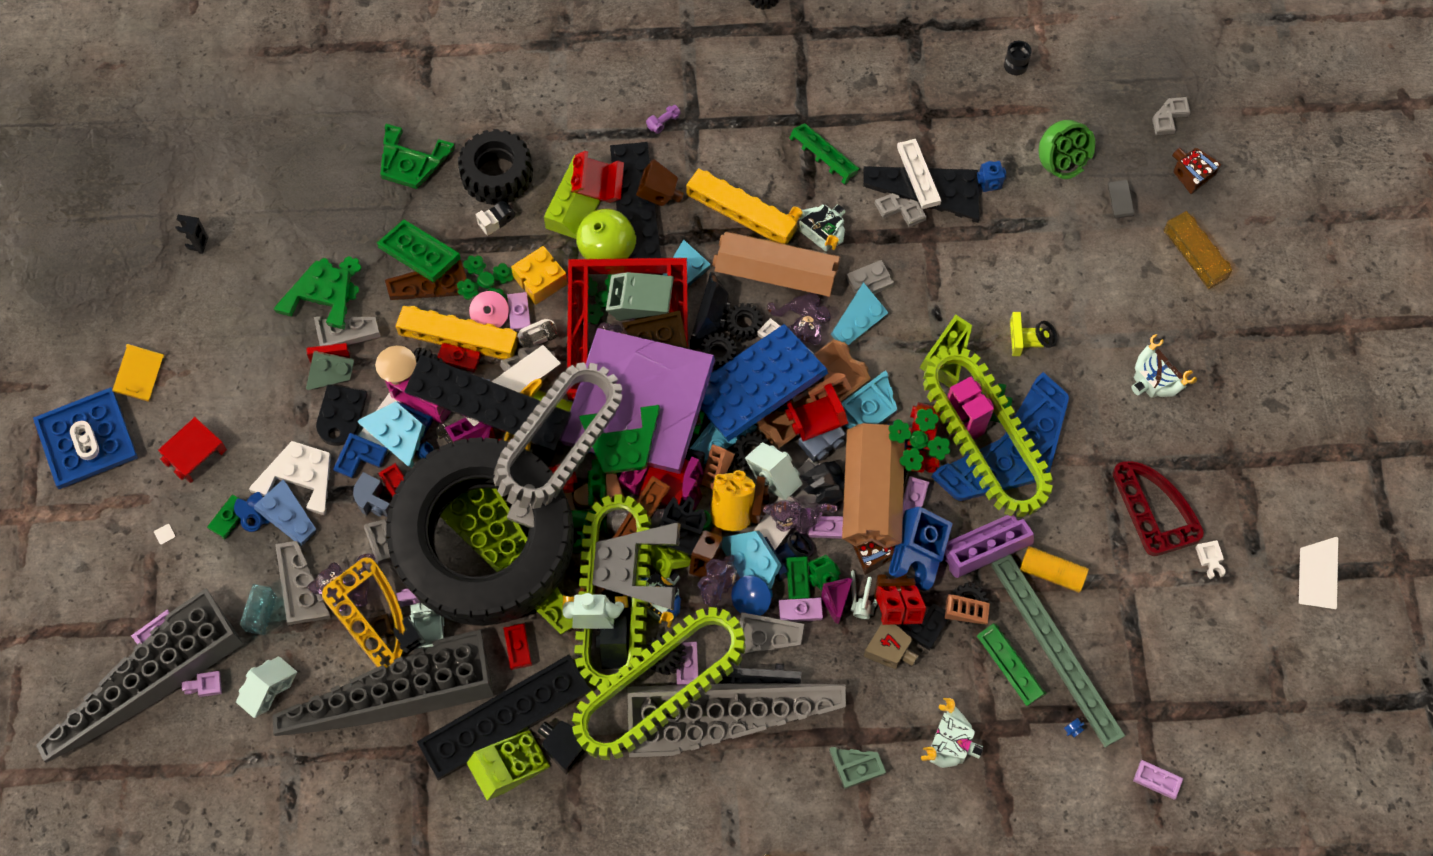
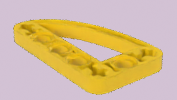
M366 557L360 559L327 584L322 591V598L376 667L382 666L380 664L382 659L379 655L375 658L372 654L377 653L381 647L384 649L381 654L384 657H390L389 664L391 665L402 654L403 650L399 646L401 645L396 638L392 653L347 596V594L373 576L388 602L395 628L402 634L405 631L402 622V612L391 585L376 562ZM362 563L366 565L370 563L371 572L364 571L361 573L362 579L360 580L358 574L353 569H356L358 572L363 567ZM346 575H352L355 578L353 586H346L343 583V578ZM329 588L332 591L337 590L336 597L338 600L341 597L344 598L336 607L333 606L336 600L333 597H327ZM340 606H350L351 614L342 616L339 613ZM356 621L362 622L365 626L364 631L361 633L354 632L352 629L353 623ZM367 639H376L378 647L374 650L368 649L366 647Z

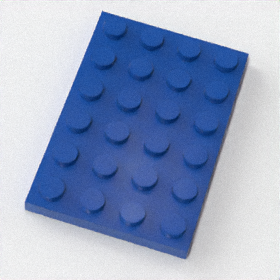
M783 324L734 357L732 361H728L711 373L700 410L705 413V416L729 442L827 375L828 370L793 332Z

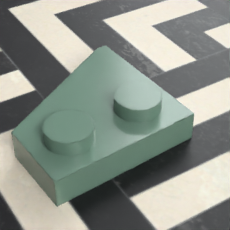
M314 351L306 389L311 390L350 380L354 359Z
M836 747L829 748L844 789L886 774L878 752H861L854 749L842 750Z

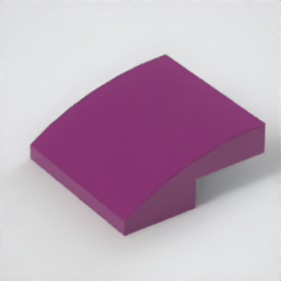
M691 457L685 471L682 491L685 501L689 496L695 501L693 511H695L703 497L699 486L702 483L704 472L699 459Z

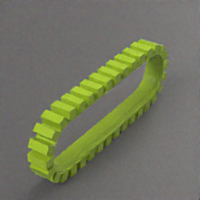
M950 347L948 352L945 349L939 351L929 361L924 372V390H930L927 395L930 403L937 400L933 406L936 413L944 410L940 419L943 424L950 421L946 428L948 433L951 435L957 432L953 441L956 446L963 443L959 449L961 455L970 454L966 460L969 468L977 465L972 471L975 478L983 475L979 482L982 490L990 487L985 494L990 501L996 497L998 500L993 506L998 510L1006 506L1004 514L1012 516L1015 511L1017 517H1025L1027 513L1031 515L1037 512L1048 500L1053 486L1049 484L1052 481L1051 473H1044L1048 468L1045 460L1037 463L1042 455L1038 449L1031 452L1035 445L1032 439L1024 442L1028 435L1026 429L1017 430L1021 425L1018 417L1010 419L1015 411L1012 406L1004 409L1008 400L1005 395L998 398L1002 390L998 384L991 387L995 379L992 374L985 376L989 370L985 363L977 365L981 358L977 354L969 358L970 350L965 348L962 349L960 354H958V347ZM959 364L965 367L975 381L980 384L985 397L992 401L993 411L1036 481V493L1031 499L1024 501L1015 500L1003 491L940 386L938 371L945 365Z
M615 494L613 502V499L608 495L602 498L603 507L598 502L592 506L597 512L596 514L587 513L585 520L592 525H583V534L590 537V539H582V547L589 550V552H581V560L589 564L581 565L580 573L588 576V578H580L579 586L582 589H587V592L579 591L578 595L586 593L595 595V585H592L596 542H599L601 521L608 513L615 510L628 511L636 520V532L650 529L645 527L652 525L650 517L646 514L647 511L643 506L629 496L625 498L622 494ZM639 545L635 586H649L646 580L641 579L650 577V570L647 567H642V565H650L651 557L648 554H643V551L651 552V545ZM632 598L629 654L625 665L629 671L633 669L629 661L635 656L642 658L640 653L644 649L638 648L637 644H645L646 636L638 634V631H646L647 623L639 621V617L647 618V609L640 607V604H648V602ZM584 629V632L576 631L575 640L583 642V645H575L574 650L575 654L583 656L582 658L575 659L577 668L583 669L579 673L584 679H590L589 683L598 686L604 682L609 688L611 683L608 677L611 675L600 674L595 670L591 662L592 629ZM620 672L615 674L618 679L623 677Z
M709 607L708 615H705L703 608L697 610L698 619L696 620L689 614L683 619L687 627L683 628L678 623L673 627L676 634L674 637L669 631L662 635L665 642L664 645H661L656 640L651 644L655 652L651 654L646 648L640 653L644 659L642 662L636 656L629 662L633 667L632 670L629 671L624 665L619 669L623 677L618 679L615 674L608 677L611 683L609 688L602 682L597 686L601 693L600 695L596 696L593 691L589 692L586 697L590 703L587 705L580 701L576 708L582 714L574 713L572 719L576 725L572 727L573 733L584 751L586 750L589 755L595 758L599 754L602 760H610L611 752L615 759L623 757L621 748L625 747L629 753L636 748L632 742L635 738L640 744L647 740L643 734L645 730L651 736L658 731L654 725L655 722L658 721L663 727L669 722L665 716L667 713L672 718L680 714L676 708L678 704L684 710L689 707L688 696H691L694 701L699 699L701 694L698 688L701 687L706 693L712 688L709 682L711 678L716 684L723 680L719 673L721 670L727 676L732 673L733 668L730 662L738 666L742 661L740 653L745 654L746 649L745 635L736 617L731 618L730 612L722 609L719 615L718 609L715 607ZM715 624L722 626L729 632L731 645L729 651L720 660L621 738L612 743H601L595 741L590 736L588 723L591 715L599 707L700 628Z

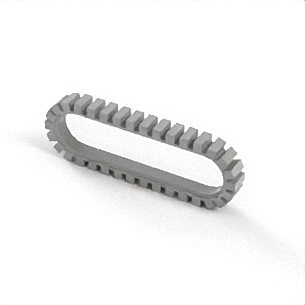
M584 362L577 363L576 368L573 365L568 367L566 372H562L559 379L548 390L540 404L535 407L527 421L522 424L514 438L509 441L507 447L503 449L493 475L495 476L493 480L494 485L499 486L497 491L502 497L509 494L507 498L509 503L514 505L517 500H520L519 507L527 509L529 503H531L532 508L536 509L541 508L542 503L546 506L552 502L553 497H557L567 480L570 479L573 472L583 461L585 455L588 454L598 437L606 429L610 420L613 419L621 402V384H616L618 379L614 374L607 377L608 369L602 366L597 371V364L589 363L588 368H586ZM590 382L601 388L606 395V403L550 480L543 487L536 489L525 488L516 483L510 474V467L570 387L575 383Z

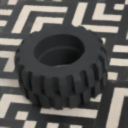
M493 129L491 132H488V130L482 131L483 134L480 135L477 133L472 136V140L466 141L465 147H462L459 152L458 168L464 189L468 191L471 197H476L477 201H486V204L490 205L500 201H508L510 203L514 201L516 196L518 198L521 197L523 190L526 191L529 188V183L533 178L531 154L524 140H520L518 135H511L510 131L506 130L500 132L499 129ZM492 159H505L513 164L507 172L501 175L490 176L479 171L485 162Z

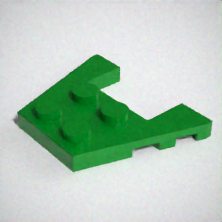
M385 124L384 149L380 173L382 179L418 189L455 150L454 143L438 139L431 155L398 146L397 143L403 133L402 128Z
M313 263L274 307L276 313L292 317L300 299L330 306L332 309L326 320L327 325L344 330L346 325L344 321L345 314H347L346 301L349 296L351 275L346 270Z
M659 405L640 407L642 428L602 433L592 447L605 474L646 469L652 447L653 434L656 430V422L660 413ZM598 413L579 416L584 430L587 429Z

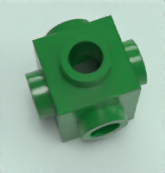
M827 555L807 563L811 572L809 575L810 582L821 591L823 584L840 580L839 575H841L838 565Z

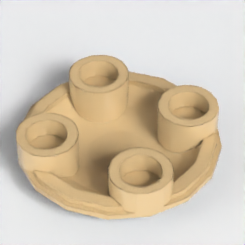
M396 345L383 350L377 357L375 366L377 373L382 379L391 382L393 385H399L412 375L417 362L411 350L404 346Z

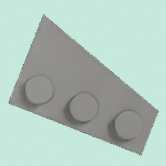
M741 612L740 625L746 639L745 654L801 646L804 624Z

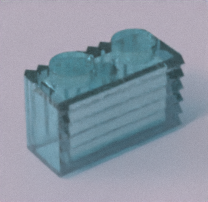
M252 584L240 625L246 632L260 635L266 634V627L269 626L267 623L270 622L271 611L274 610L272 607L275 606L274 603L277 598L271 587Z

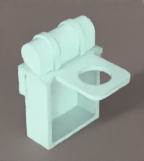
M422 603L410 605L411 621L415 624L426 642L415 650L421 647L423 649L433 647L432 642L444 638V617L436 614Z

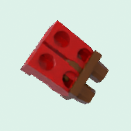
M879 574L877 576L874 597L882 613L881 621L883 625L901 624L902 621L903 624H922L926 606L917 586H915L914 578H908L906 574L901 577H895V579H889L886 574Z

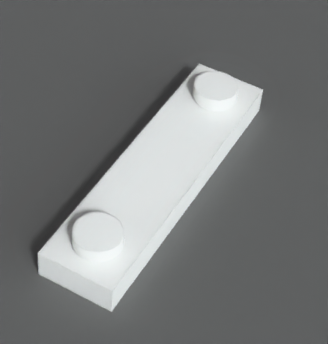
M916 139L898 143L897 149L921 208L925 209L940 205V196Z

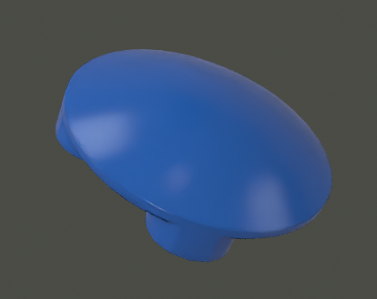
M754 575L744 576L737 580L731 592L733 605L739 613L758 616L763 615L768 610L773 597L772 590L769 589L767 584Z

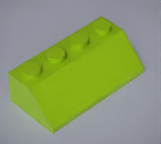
M572 159L544 215L546 229L576 239L580 223L587 215L596 211L601 200L571 192V178L574 169Z

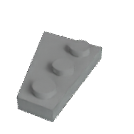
M314 317L320 346L342 343L351 345L381 337L376 317H351L350 319H345L346 325L344 330L328 326L326 323L327 319Z

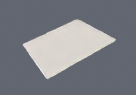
M1334 537L1300 548L1299 604L1337 609L1338 537Z

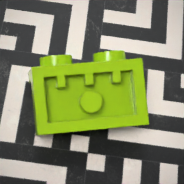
M651 545V552H643V554H648L651 557L650 563L664 579L669 578L672 569L689 567L691 561L686 554L662 545Z

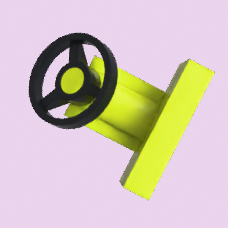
M1021 312L1012 313L1010 319L1012 356H1021L1023 347L1051 348L1057 344V332L1051 323L1041 321L1036 325V328H1022ZM1045 324L1047 328H1040V325ZM1050 330H1051V332H1052V334H1053V344H1052L1051 341H1050V338H1051V334H1050V332H1049Z

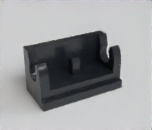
M178 214L176 219L181 223L182 227L176 226L175 228L178 232L185 233L186 238L192 243V245L185 244V247L203 254L208 235L200 219Z
M407 617L402 620L407 631H404L402 634L399 633L398 629L394 628V634L401 644L399 645L400 648L409 654L426 642L415 624Z

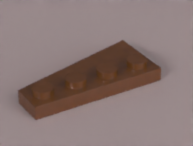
M460 259L434 283L416 271L386 279L385 283L390 300L460 296L457 283L465 281L467 277Z

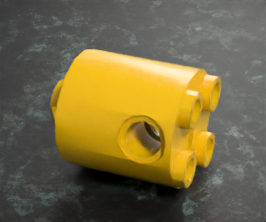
M736 470L733 473L717 474L715 476L710 515L712 523L720 529L740 531L747 528L751 523L755 484L753 480L746 476L744 471Z

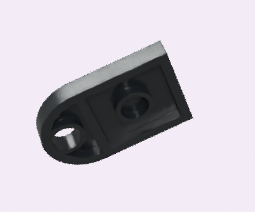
M327 385L316 422L317 432L325 443L332 446L344 445L350 433L357 434L359 428L358 420L362 417L368 395L367 391ZM333 431L340 432L339 437L335 439H332L329 436L330 433Z

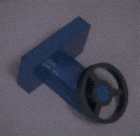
M792 532L788 536L787 543L776 548V550H774L767 536L764 537L782 565L776 575L779 582L787 578L786 558H808L814 552L812 541L801 532ZM792 536H797L795 542L791 540ZM801 538L808 543L810 551L806 548L805 543L801 541Z

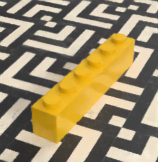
M698 168L686 185L687 196L774 242L788 244L797 231L798 221L795 222L793 216L780 212L776 207L763 203L759 198L746 194L744 190L729 185L727 181L714 177L708 171Z
M403 306L396 323V329L400 336L442 345L443 342L478 351L481 355L502 360L514 357L519 343L518 333L510 328L501 329L492 324L484 325L471 319H458L454 315H441L433 310H420L415 306Z

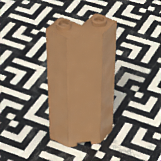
M728 231L721 235L718 255H714L712 266H715V272L831 296L841 256Z
M833 339L814 355L828 371L845 374L852 389L838 396L841 402L871 378L868 374L869 369L867 365L862 361L852 359L849 353V346L845 342ZM810 395L794 402L793 408L795 409L813 402ZM771 412L754 424L764 433V439L768 440V444L778 449L796 436L791 425L794 423L793 420L789 421L784 413Z
M862 423L847 429L842 539L854 546L873 541L886 549L902 543L904 466L900 464V458L903 456L905 449V440L903 443L891 441L888 430L890 425Z

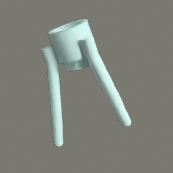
M852 570L851 611L854 612L853 616L857 618L870 619V615H874L877 605L875 598L872 605H870L871 601L868 600L872 578L868 577L863 599L860 598L857 602L855 571Z

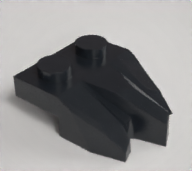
M835 461L823 462L800 476L803 481L808 483L804 490L808 494L816 495V502L824 507H827V504L834 506L839 501L844 500L845 476L842 473L841 467Z
M690 496L682 506H679L678 500L673 497L666 506L659 527L673 523L681 524L679 546H662L691 556L706 522L704 509H699L697 512L693 511L695 501Z

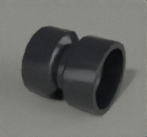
M1018 40L1010 43L1008 46L1004 68L1009 74L1018 76L1026 72L1032 53L1031 46L1028 43Z

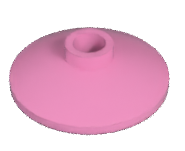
M485 291L478 294L472 300L469 312L471 320L484 325L492 324L500 328L508 318L509 307L502 295L493 291ZM489 306L491 312L486 314L484 310Z

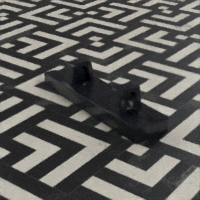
M741 662L738 666L732 663L733 672L727 676L721 670L719 673L723 680L718 683L801 684V672L784 671V664L777 663L775 664V670L741 668Z

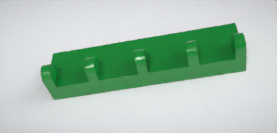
M804 123L793 128L789 139L791 141L799 140L803 144L801 149L803 151L809 149L817 156L816 162L824 161L831 167L829 170L831 174L837 172L842 176L841 182L844 185L848 183L851 177L857 175L859 168L807 124Z
M996 623L991 624L977 635L1026 706L1031 705L1047 694Z

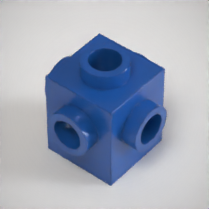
M988 161L981 164L980 171L977 172V179L979 184H981L982 191L1002 189L1004 179H1006V170L1002 168L1000 161Z

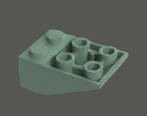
M630 272L611 275L606 311L617 320L669 313L674 277Z

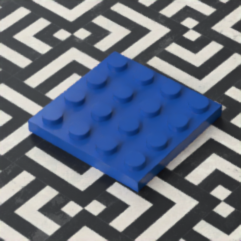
M112 387L33 418L58 489L138 458ZM78 421L87 422L93 429L99 446V453L94 459L84 460L76 452L70 435V428Z

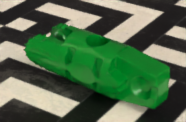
M598 459L592 460V470L588 471L589 506H593L594 497L599 496L600 502L604 505L602 498L606 497V474L601 469Z

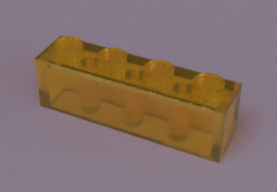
M1185 211L1167 221L1163 231L1208 289L1229 278L1233 271L1230 263L1222 257L1219 249L1211 243L1208 235L1197 225L1193 216Z

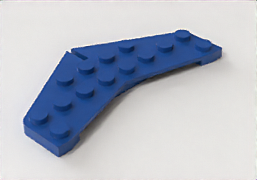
M1042 372L1035 379L1014 418L1018 417L1021 421V425L1017 430L1025 428L1028 433L1024 442L1032 439L1035 445L1031 452L1038 449L1042 455L1037 463L1045 460L1048 468L1044 473H1050L1069 396L1059 385ZM1007 432L999 440L979 449L1003 491L1036 483L1034 476ZM969 455L951 464L947 463L939 467L931 476L958 501L984 496L990 489V487L982 490L979 482L983 475L975 478L972 471L977 465L969 468L966 463Z

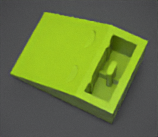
M530 730L475 751L467 762L487 801L507 793L550 767Z

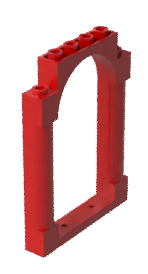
M687 258L568 259L567 368L571 365L576 368L577 363L583 362L586 365L588 358L589 274H620L630 272L642 274L667 273V276H673L669 313L681 311L688 347ZM580 382L575 383L567 391L568 400L574 401Z

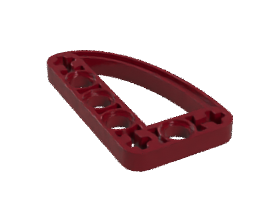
M1124 461L1115 466L1112 473L1113 478L1147 554L1159 556L1199 543L1204 535L1202 526L1188 502L1170 481L1156 470L1142 463ZM1120 469L1127 472L1125 477L1122 473H1118ZM1135 474L1141 475L1157 485L1174 503L1187 525L1161 533ZM1132 486L1135 488L1136 494H1127L1125 487ZM1135 504L1141 505L1144 508V512L1136 513L1133 506ZM1149 523L1152 526V531L1145 532L1141 524ZM1191 530L1193 533H1197L1196 537L1191 535L1186 537V539L1184 538V536L1188 535ZM1169 536H1177L1180 541L1179 544L1174 545L1170 543ZM1153 542H1154L1155 545H1157V544L1159 545V547H1158L1157 550H1156L1155 547H1152V548H1151V544H1152Z

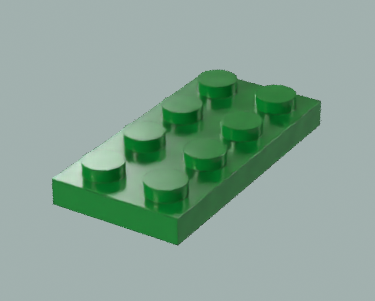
M405 219L377 242L379 249L433 283L461 259L460 253Z

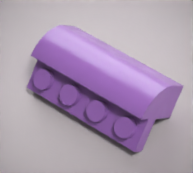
M1014 514L1012 516L1007 515L948 541L944 558L949 565L951 574L959 578L1033 545L1034 533L1024 519L1018 521Z

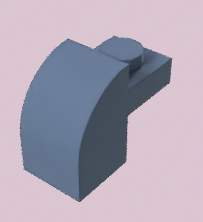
M364 472L359 477L353 490L354 499L360 511L366 516L371 510L377 516L381 517L384 515L387 517L390 503L378 498L384 489L381 481Z

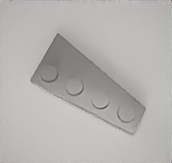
M297 541L275 544L287 625L329 619L328 609L323 602V598L318 591Z

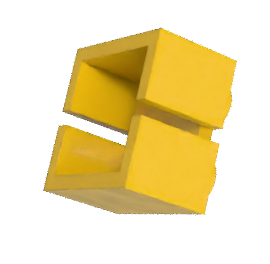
M544 246L511 266L514 279L523 290L525 289V292H527V295L535 305L568 285L566 272L557 261L554 262V258Z

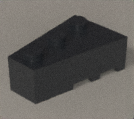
M602 592L601 594L606 595L609 601L614 604L615 596H623V594L617 592ZM628 607L624 608L619 617L614 619V629H597V631H600V635H596V648L601 649L602 669H620L627 663Z

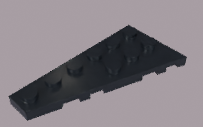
M864 166L863 187L882 193H893L899 195L900 198L911 199L919 203L905 167ZM928 168L941 199L940 205L929 208L941 212L948 211L954 213L957 217L962 218L964 216L972 219L973 222L979 223L978 170Z

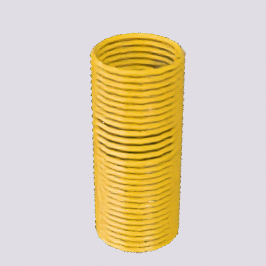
M1030 546L1027 548L1020 567L1022 572L1030 573V575L1048 580V582H1055L1057 585H1062V587L1064 586V588L1066 587L1080 593L1089 570L1084 566L1082 567Z

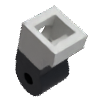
M500 201L491 209L485 212H478L476 218L478 225L488 236L510 222L516 213L507 201Z

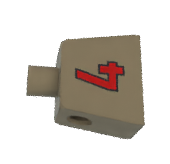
M883 624L880 625L864 653L865 658L893 669L898 667L901 660L913 666L919 655L908 649L912 642V638L897 625Z

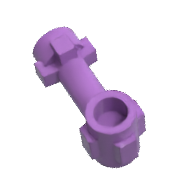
M676 105L668 106L666 108L667 112L659 118H656L654 115L650 116L646 121L647 127L656 134L660 133L664 129L663 123L669 119H677L681 114L679 108Z

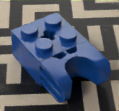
M920 506L905 510L902 520V543L895 545L889 567L890 575L896 578L901 577L908 572L911 565L915 571V586L923 591L930 589L934 584L939 563L943 561L953 523Z

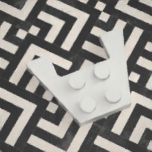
M291 441L250 486L249 490L251 493L260 492L264 497L272 490L276 479H284L285 482L314 490L306 508L308 511L325 516L331 455L329 452Z

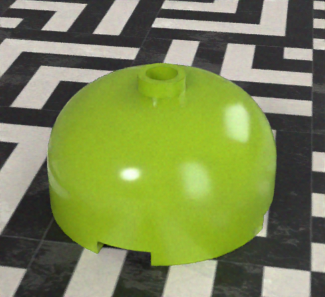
M600 209L590 213L582 220L577 230L576 243L584 259H628L635 248L636 235L632 224L625 215L613 209Z

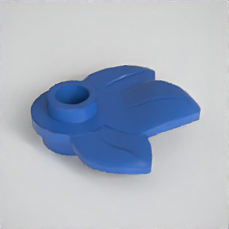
M260 492L251 495L247 502L242 499H236L234 504L235 514L241 519L242 528L248 532H255L262 524L270 523V521L254 510V505L263 498ZM253 519L255 524L249 525L247 520Z

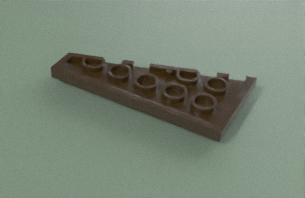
M681 311L622 323L625 331L630 336L688 349ZM700 412L695 427L702 425Z

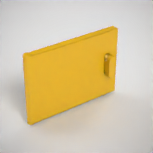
M127 344L112 391L149 402L164 354Z

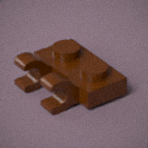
M757 476L751 522L760 523V520L766 515V504L769 502V485H765L766 477Z

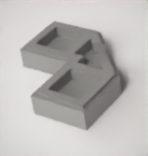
M1187 97L1169 98L1161 109L1156 112L1152 118L1156 135L1174 134L1176 129L1173 118L1189 117L1190 109Z
M893 193L875 200L874 204L882 218L900 212L908 227L926 220V215L917 201L906 200Z

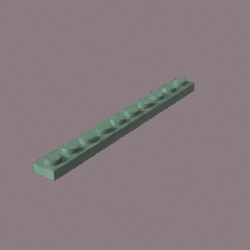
M1011 554L992 563L991 567L1103 746L1106 748L1124 738V733Z

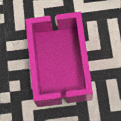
M411 376L399 385H393L391 382L385 381L391 398L433 417V420L441 425L451 413L447 409L406 394L404 391Z
M969 377L950 387L947 398L962 422L970 418L969 422L965 423L964 426L972 439L975 440L985 434L994 407L992 401L986 398L984 394H981L982 388L977 381L975 382L972 377Z

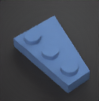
M284 479L254 505V510L292 540L297 541L300 546L305 544L316 533V528Z

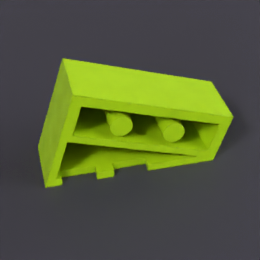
M955 315L925 357L920 369L925 371L932 357L936 356L943 349L948 352L950 347H958V354H960L963 348L966 349L972 325L958 315ZM949 364L942 367L938 371V381L949 388L957 384L961 365Z

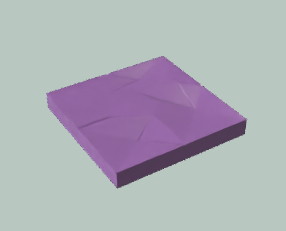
M597 328L586 361V368H588L589 363L597 364V371L602 366L609 370L607 377L614 374L618 379L616 384H621L622 399L619 407L603 433L642 428L640 407L659 405L660 413L656 422V430L653 434L647 466L681 474L715 363L714 355ZM580 382L570 411L572 415L561 439L563 445L574 447L585 430L579 416L596 414L606 403V395L597 385L590 382Z

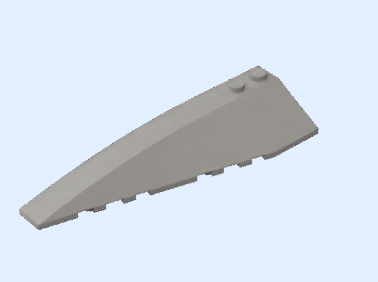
M711 684L712 688L706 693L700 687L698 691L701 697L694 701L691 696H688L687 699L690 706L685 710L678 704L676 708L680 714L672 718L667 713L665 716L669 722L662 727L658 721L655 722L654 725L658 731L652 736L645 730L643 734L647 738L646 741L640 744L635 738L632 742L636 748L629 753V757L674 756L680 754V751H692L699 749L701 746L720 743L722 740L738 738L766 730L768 727L786 724V722L805 719L807 716L822 714L846 707V687L843 684ZM687 685L627 687L628 731Z

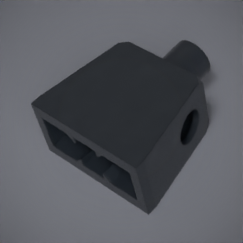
M560 721L553 728L550 724L544 722L538 729V733L546 738L541 744L542 748L560 769L567 774L585 751L573 733V726Z

